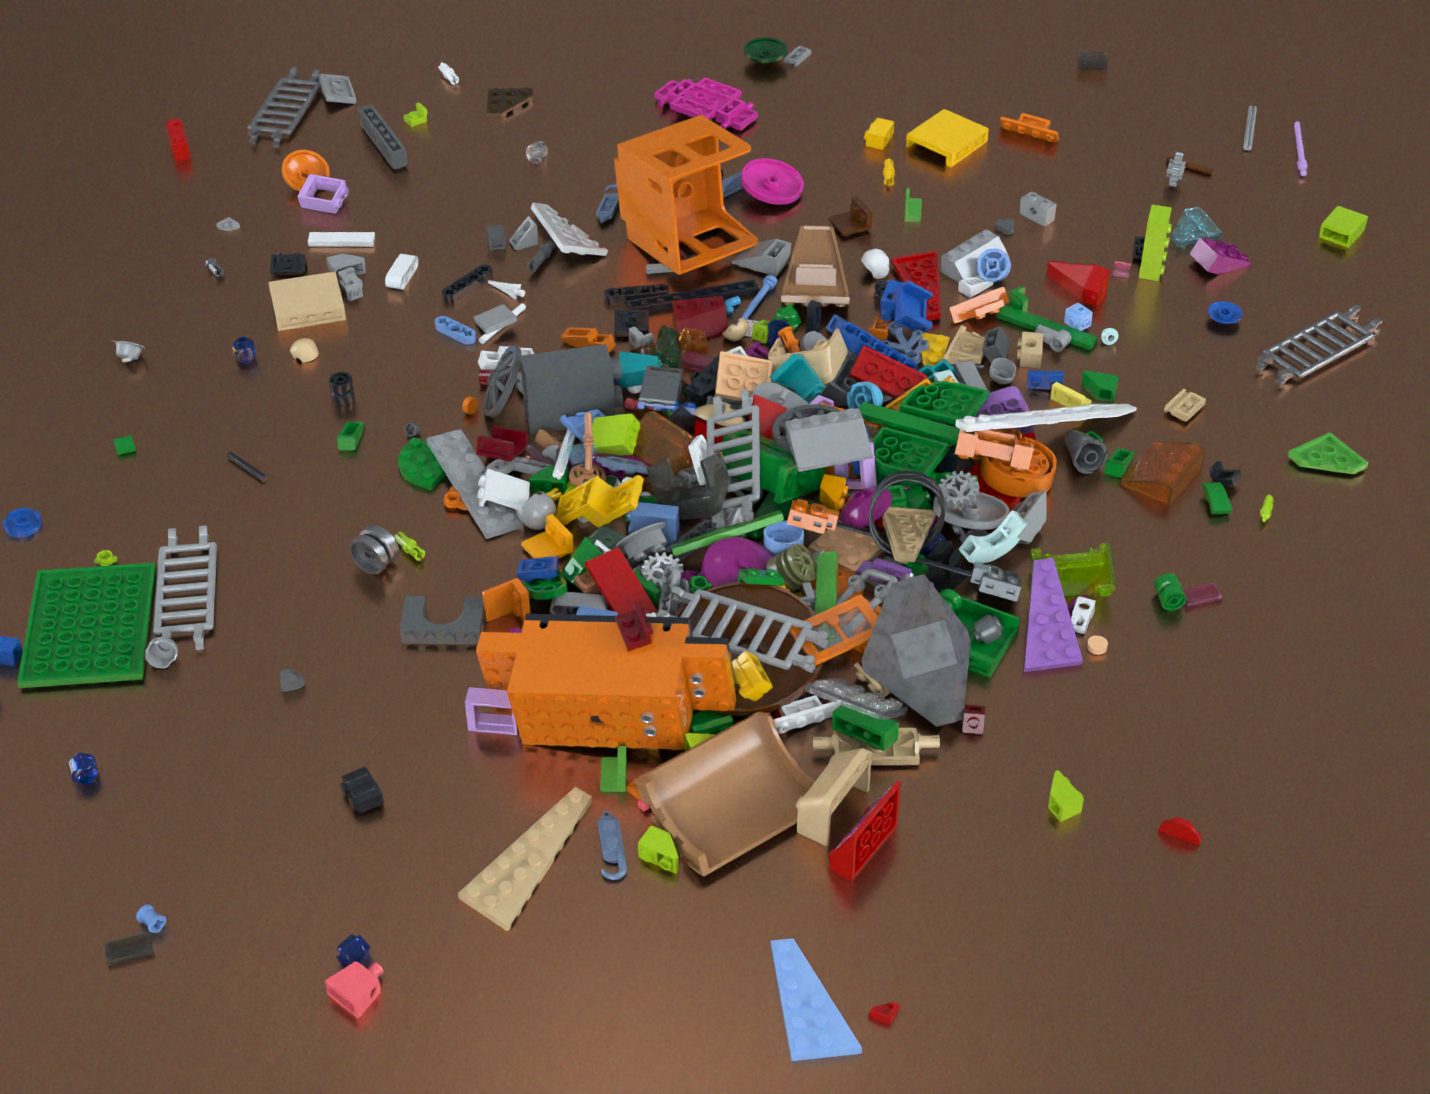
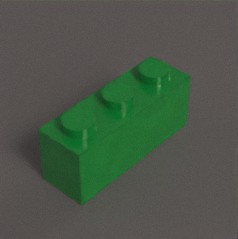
M846 701L832 712L833 730L881 751H885L898 740L899 722L857 704Z

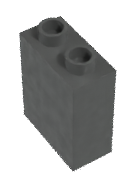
M606 344L520 356L524 411L530 434H537L539 429H552L554 431L567 429L560 422L562 415L570 417L576 416L578 412H589L590 410L599 409L605 416H614L615 408L623 407L620 385L614 386L613 382L615 379H622L619 357L610 358Z

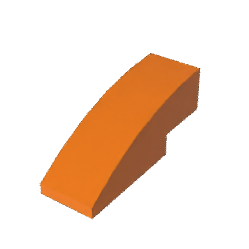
M568 327L560 336L562 341L576 348L606 344L610 353L616 347L612 334H598L596 328Z

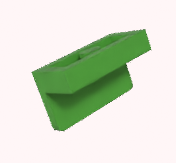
M906 188L905 221L921 222L922 199L909 198L910 188Z
M618 746V757H603L601 759V792H626V746Z

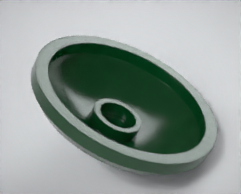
M771 37L755 38L744 45L746 57L761 64L778 62L788 52V47L783 41Z

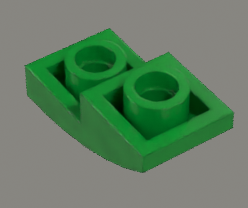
M1221 482L1203 483L1202 488L1205 501H1209L1211 514H1230L1232 511L1231 504Z
M634 570L635 575L655 608L659 607L661 594L659 587H656L652 580L646 581L645 577H642L638 570Z

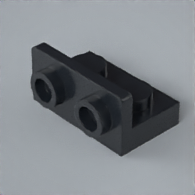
M278 253L271 255V275H305V265H307L305 254Z

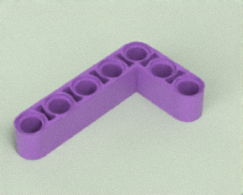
M1011 386L989 393L988 399L974 417H979L982 414L1019 413L1030 411L1020 390L1017 387ZM937 421L938 423H942V424H946V425H949V426L956 427V425H952V424H948V423H943V422ZM1034 425L1017 427V429L1022 434L1033 433Z

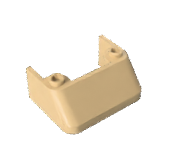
M835 329L829 340H819L813 350L787 353L781 338H777L768 353V360L773 361L771 375L794 353L803 354L823 384H826L835 378L849 351L839 329Z
M860 748L832 755L825 770L804 797L801 796L797 801V833L825 846L829 845L831 814L852 786L864 792L869 791L871 751Z

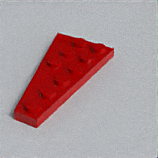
M938 250L891 258V265L901 282H913L933 293V297L928 299L926 303V320L941 319Z

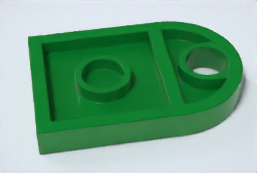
M559 569L557 576L549 580L537 578L530 582L522 580V584L532 599H552L562 596L567 592L566 580Z

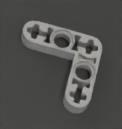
M517 456L511 462L497 459L487 465L486 471L491 469L507 475L515 470L534 475L550 466V464Z

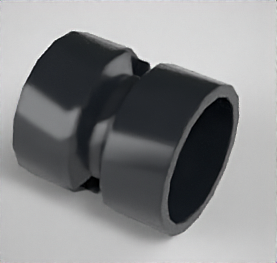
M347 372L332 374L329 378V385L333 403L340 406L352 403L355 399L352 376Z

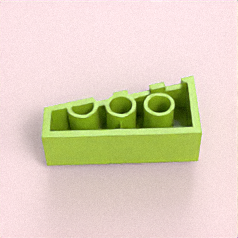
M1151 205L1139 278L1159 281L1160 275L1164 274L1165 265H1162V261L1166 262L1167 252L1164 250L1169 245L1170 238H1167V234H1170L1172 224H1169L1172 207Z

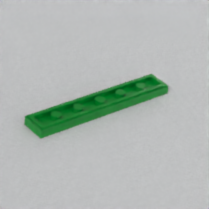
M1008 305L1003 306L997 313L998 319L1032 331H1036L1039 325L1058 332L1066 330L1071 335L1069 344L1089 351L1098 342L1097 336Z
M863 402L859 407L864 420L952 445L957 444L960 428Z

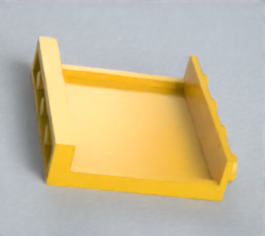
M943 109L907 134L906 147L909 148L915 143L946 156V165L952 167L988 142L989 128Z

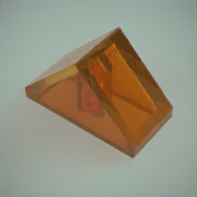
M684 328L678 337L683 353L709 347L703 330Z

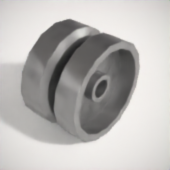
M378 525L367 526L359 536L350 542L348 547L349 554L356 565L370 574L381 573L399 553L398 544L394 537Z

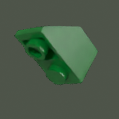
M1084 370L1081 386L1096 400L1114 403L1119 376Z

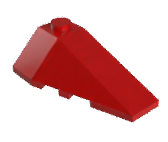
M1048 261L1046 276L1082 302L1097 307L1107 296L1110 270L1096 264L1082 265V263L1068 264L1062 261Z

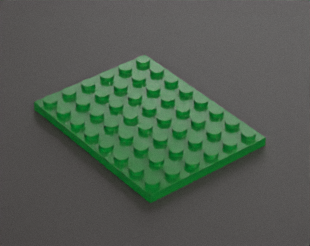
M155 562L37 570L17 681L18 687L30 688L143 679L145 651L148 642L156 576Z

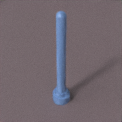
M767 275L762 282L763 287L739 319L743 317L747 320L767 291L774 289L777 284V279L774 276Z

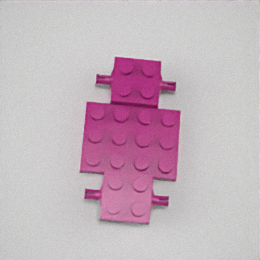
M706 77L698 83H693L691 79H684L681 82L671 80L654 93L655 98L660 100L658 101L659 106L663 107L666 103H669L670 109L689 117L702 115L711 120L716 116V121L722 123L720 127L724 129L732 127L741 131L758 118V112L751 109L754 107L753 102H749L746 105V102L738 99L742 96L741 90Z

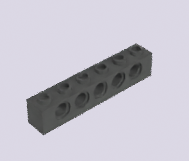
M369 105L358 108L360 125L391 167L399 169L407 166L405 147L375 107Z

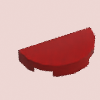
M1173 817L1172 820H1163L1158 829L1160 832L1199 846L1202 841V835L1193 827L1194 824L1183 818Z

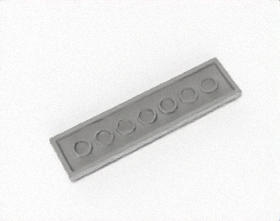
M461 429L427 438V445L455 490L460 494V498L486 539L521 529V522L512 508L488 500L485 501L483 507L479 506L477 494L481 486L478 483L481 475H485L486 468Z

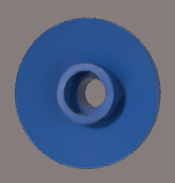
M1215 302L1208 308V315L1220 323L1230 324L1238 322L1243 314L1241 308L1231 302Z

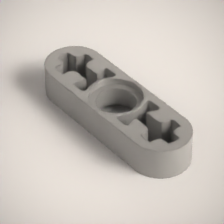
M668 566L662 575L659 610L662 609L674 616L678 610V603L672 601L674 595L671 594V590L674 586L680 588L681 571L673 566Z

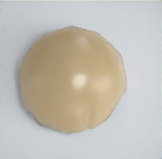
M743 317L738 319L737 325H730L722 335L733 342L742 339L748 330V322Z
M308 338L296 340L290 348L293 358L295 360L299 358L303 363L314 360L319 354L315 342Z

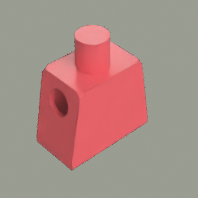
M354 962L325 981L327 994L356 1018H359L380 994L381 988L378 977L384 973V970L377 962H374L367 969L359 962Z

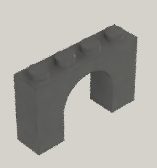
M405 596L399 629L401 643L478 645L485 620L483 597H464L462 614L458 619L447 624H434L426 620L427 607L425 596Z

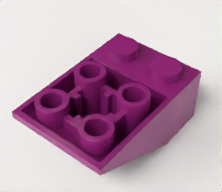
M1199 238L1190 252V255L1203 268L1215 274L1226 273L1252 264L1247 259V255L1237 250L1238 247L1232 243L1228 245L1220 240L1216 242L1211 238Z

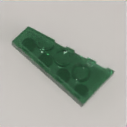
M663 325L659 329L658 340L654 348L655 352L652 356H657L659 361L669 368L683 369L677 332L673 328Z

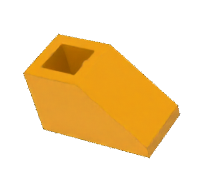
M824 474L820 486V501L826 507L836 511H840L845 504L844 497L848 496L849 486H846V478Z

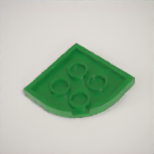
M412 437L398 455V468L402 477L414 485L432 491L446 475L427 445V441Z

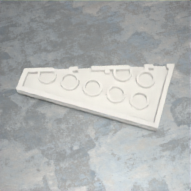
M532 203V211L562 252L607 256L608 250L606 248L598 247L599 243L597 241L588 239L589 235L574 224L569 225L568 220L559 217L558 212L549 205Z

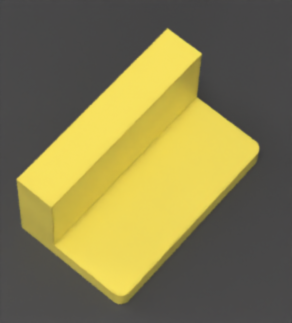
M1058 382L1052 385L1050 399L1066 407L1088 405L1092 402L1086 396Z

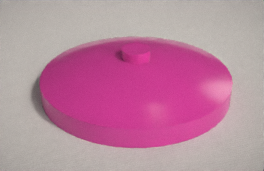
M760 158L752 160L744 166L741 174V183L744 189L756 199L770 204L782 205L792 203L801 196L804 187L803 178L796 169L775 159Z

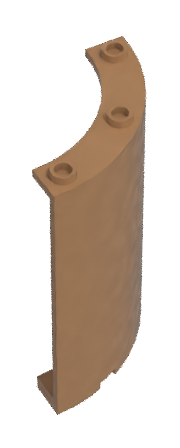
M760 711L634 779L644 804L649 803L654 813L651 818L657 828L671 834L678 856L682 857L684 855L689 860L687 862L688 866L702 876L708 875L796 824L798 815L797 801L801 796L804 797L815 783V780L798 766L796 759L791 757L776 731L775 722L771 715Z

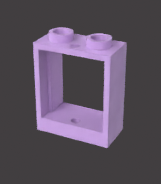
M310 174L297 197L301 208L336 214L338 209L341 208L344 198L348 195V187L345 180ZM317 189L336 192L331 201L313 197Z
M870 442L873 458L859 461L861 479H849L848 463L834 465L835 476L846 478V486H849V489H864L877 486L873 442Z
M469 687L465 700L468 731L517 735L518 728L513 711L512 715L480 713L479 706L511 708L507 690Z

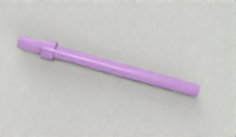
M1295 122L1294 130L1299 160L1297 165L1300 175L1305 176L1307 174V161L1304 156L1300 122Z

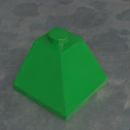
M585 536L564 564L561 573L571 584H574L575 577L588 572L584 565L585 562L603 553Z

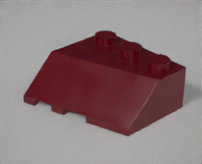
M723 296L672 301V318L680 348L685 347L686 343H698L699 339L705 337L711 339L720 336L728 328Z

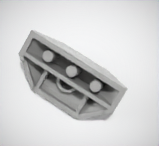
M1045 491L1029 493L1026 499L1012 510L1016 511L1027 523L1017 536L1020 539L1017 544L1032 542L1037 532L1041 530L1042 525L1045 523Z

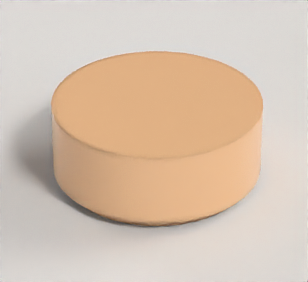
M1096 635L1088 639L1087 649L1089 652L1100 655L1107 651L1108 642L1104 637Z

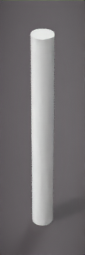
M521 303L512 312L518 316L526 309V306ZM501 329L489 334L485 333L479 338V342L484 344Z

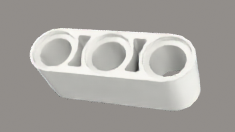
M400 254L386 275V287L403 290L418 267V257Z

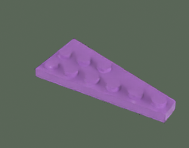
M1053 558L1034 560L1023 672L1082 665L1083 662Z

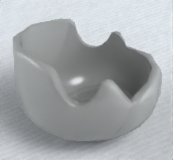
M996 358L992 361L989 368V376L998 384H1009L1015 377L1016 365L1007 358Z
M156 637L148 644L145 651V659L155 668H168L177 658L178 646L168 637Z

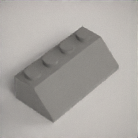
M985 229L942 255L940 272L959 282L963 279L979 275L977 272V260L985 250L996 248L1002 250L1007 255L1008 253L999 236Z

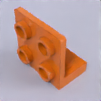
M518 578L482 592L484 615L487 622L514 612L524 622L526 614H530L529 594Z

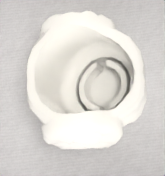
M875 248L863 254L861 261L872 272L874 278L883 279L888 275L889 258L884 251Z

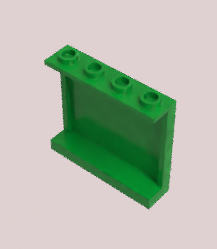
M961 597L962 606L957 611L956 616L968 630L971 641L968 670L991 677L1019 632L1020 618ZM987 614L992 617L996 616L1004 627L1002 636L990 644H986L983 641L978 642L973 634L975 631L974 623Z

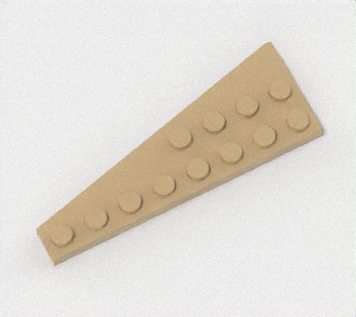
M575 786L458 893L459 899L504 930L509 931L516 916L520 915L521 908L531 898L532 891L538 883L540 884L551 867L554 857L563 848V843L568 835L571 836L574 826L592 803V796Z

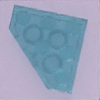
M1198 206L1184 210L1183 216L1179 219L1176 228L1171 233V239L1177 247L1196 244L1199 238H1211L1213 240L1222 238L1223 232Z

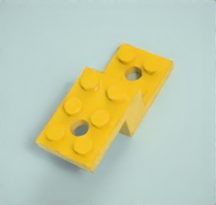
M637 475L612 488L596 476L561 495L555 517L563 525H567L570 521L581 516L598 528L609 524L612 520L620 518L625 513L636 509L640 493L643 489L644 478Z

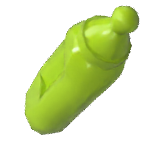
M1269 494L1265 496L1260 510L1262 522H1266L1271 517L1274 500Z

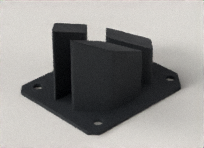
M952 541L937 544L927 560L972 571L961 564L960 545L951 554ZM927 565L928 575H925L930 582L934 583V588L938 592H941L943 589L952 590L968 577Z

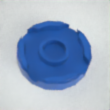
M30 508L13 510L7 514L8 517L6 519H3L4 531L11 537H28L36 533L42 526L40 513L35 509L34 511L30 510Z

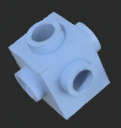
M1076 303L1066 308L1064 323L1071 328L1082 331L1091 326L1093 312L1080 303Z

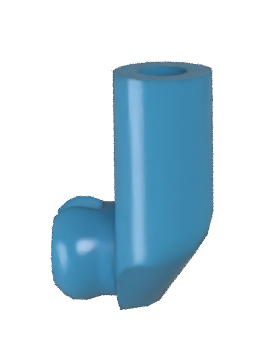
M738 296L724 302L726 314L734 311L733 306L741 304Z

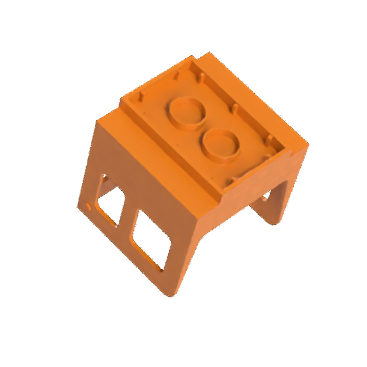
M702 115L617 144L618 158L614 159L620 215L626 221L627 237L676 274L681 275L758 244V238L724 208L720 163L749 153L751 151L750 144ZM718 140L725 143L730 148L719 151ZM715 228H722L738 240L711 249L694 238V236ZM678 242L686 244L699 253V255L687 260H680Z

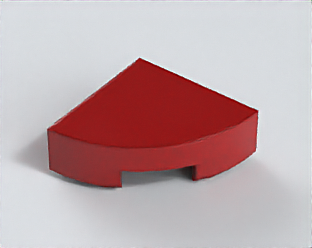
M888 1002V1004L876 1005L869 1011V1017L890 1026L900 1010V1004Z

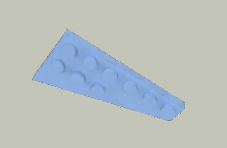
M792 938L771 941V951L791 1061L862 1054L861 1045L795 940Z

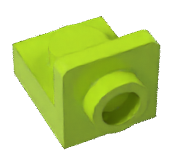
M419 102L416 103L417 111L403 115L404 121L411 127L427 122L428 111Z
M764 319L754 322L751 339L764 344L767 343L769 334L777 331L778 324Z

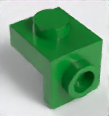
M1021 286L1010 291L1009 305L1027 312L1029 299L1025 296V287Z

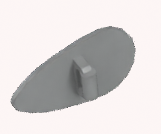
M763 382L753 390V395H758L786 407V411L798 406L808 405L803 398L776 383Z

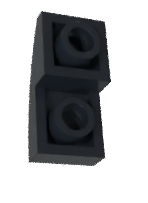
M1135 236L1133 259L1142 260L1145 237Z

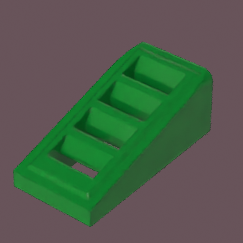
M347 422L337 437L338 449L356 450L365 423Z
M1117 448L1107 459L1104 473L1121 478L1134 458L1135 452Z

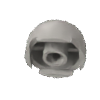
M541 492V495L536 493L530 497L522 507L524 510L523 515L519 514V520L533 530L545 528L546 516L550 514L556 516L555 502L544 492Z

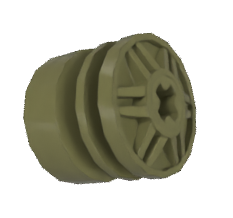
M801 544L791 545L782 553L770 558L766 564V570H777L784 577V585L792 593L800 589L802 583L812 582L817 578V563L811 552Z

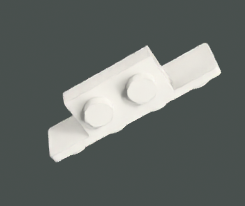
M815 695L782 706L779 709L782 717L774 719L777 733H785L790 729L802 728L810 723L821 722L832 717V712L847 700L844 698L822 705Z

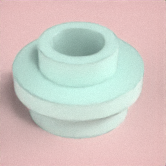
M1106 328L1102 331L1101 340L1104 344L1111 345L1117 341L1118 332L1114 328Z

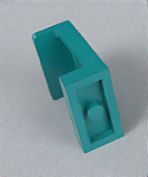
M794 353L770 376L773 382H778L785 388L794 389L797 395L808 404L818 395H821V391L826 388L803 354Z

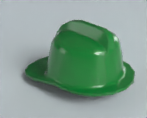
M792 304L777 309L771 322L778 324L777 331L770 334L774 337H780L778 332L781 329L791 326L793 328L792 332H794L801 323V318Z

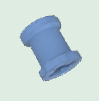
M150 904L141 907L136 914V920L148 926V930L151 933H158L166 924V917L157 914L154 907Z

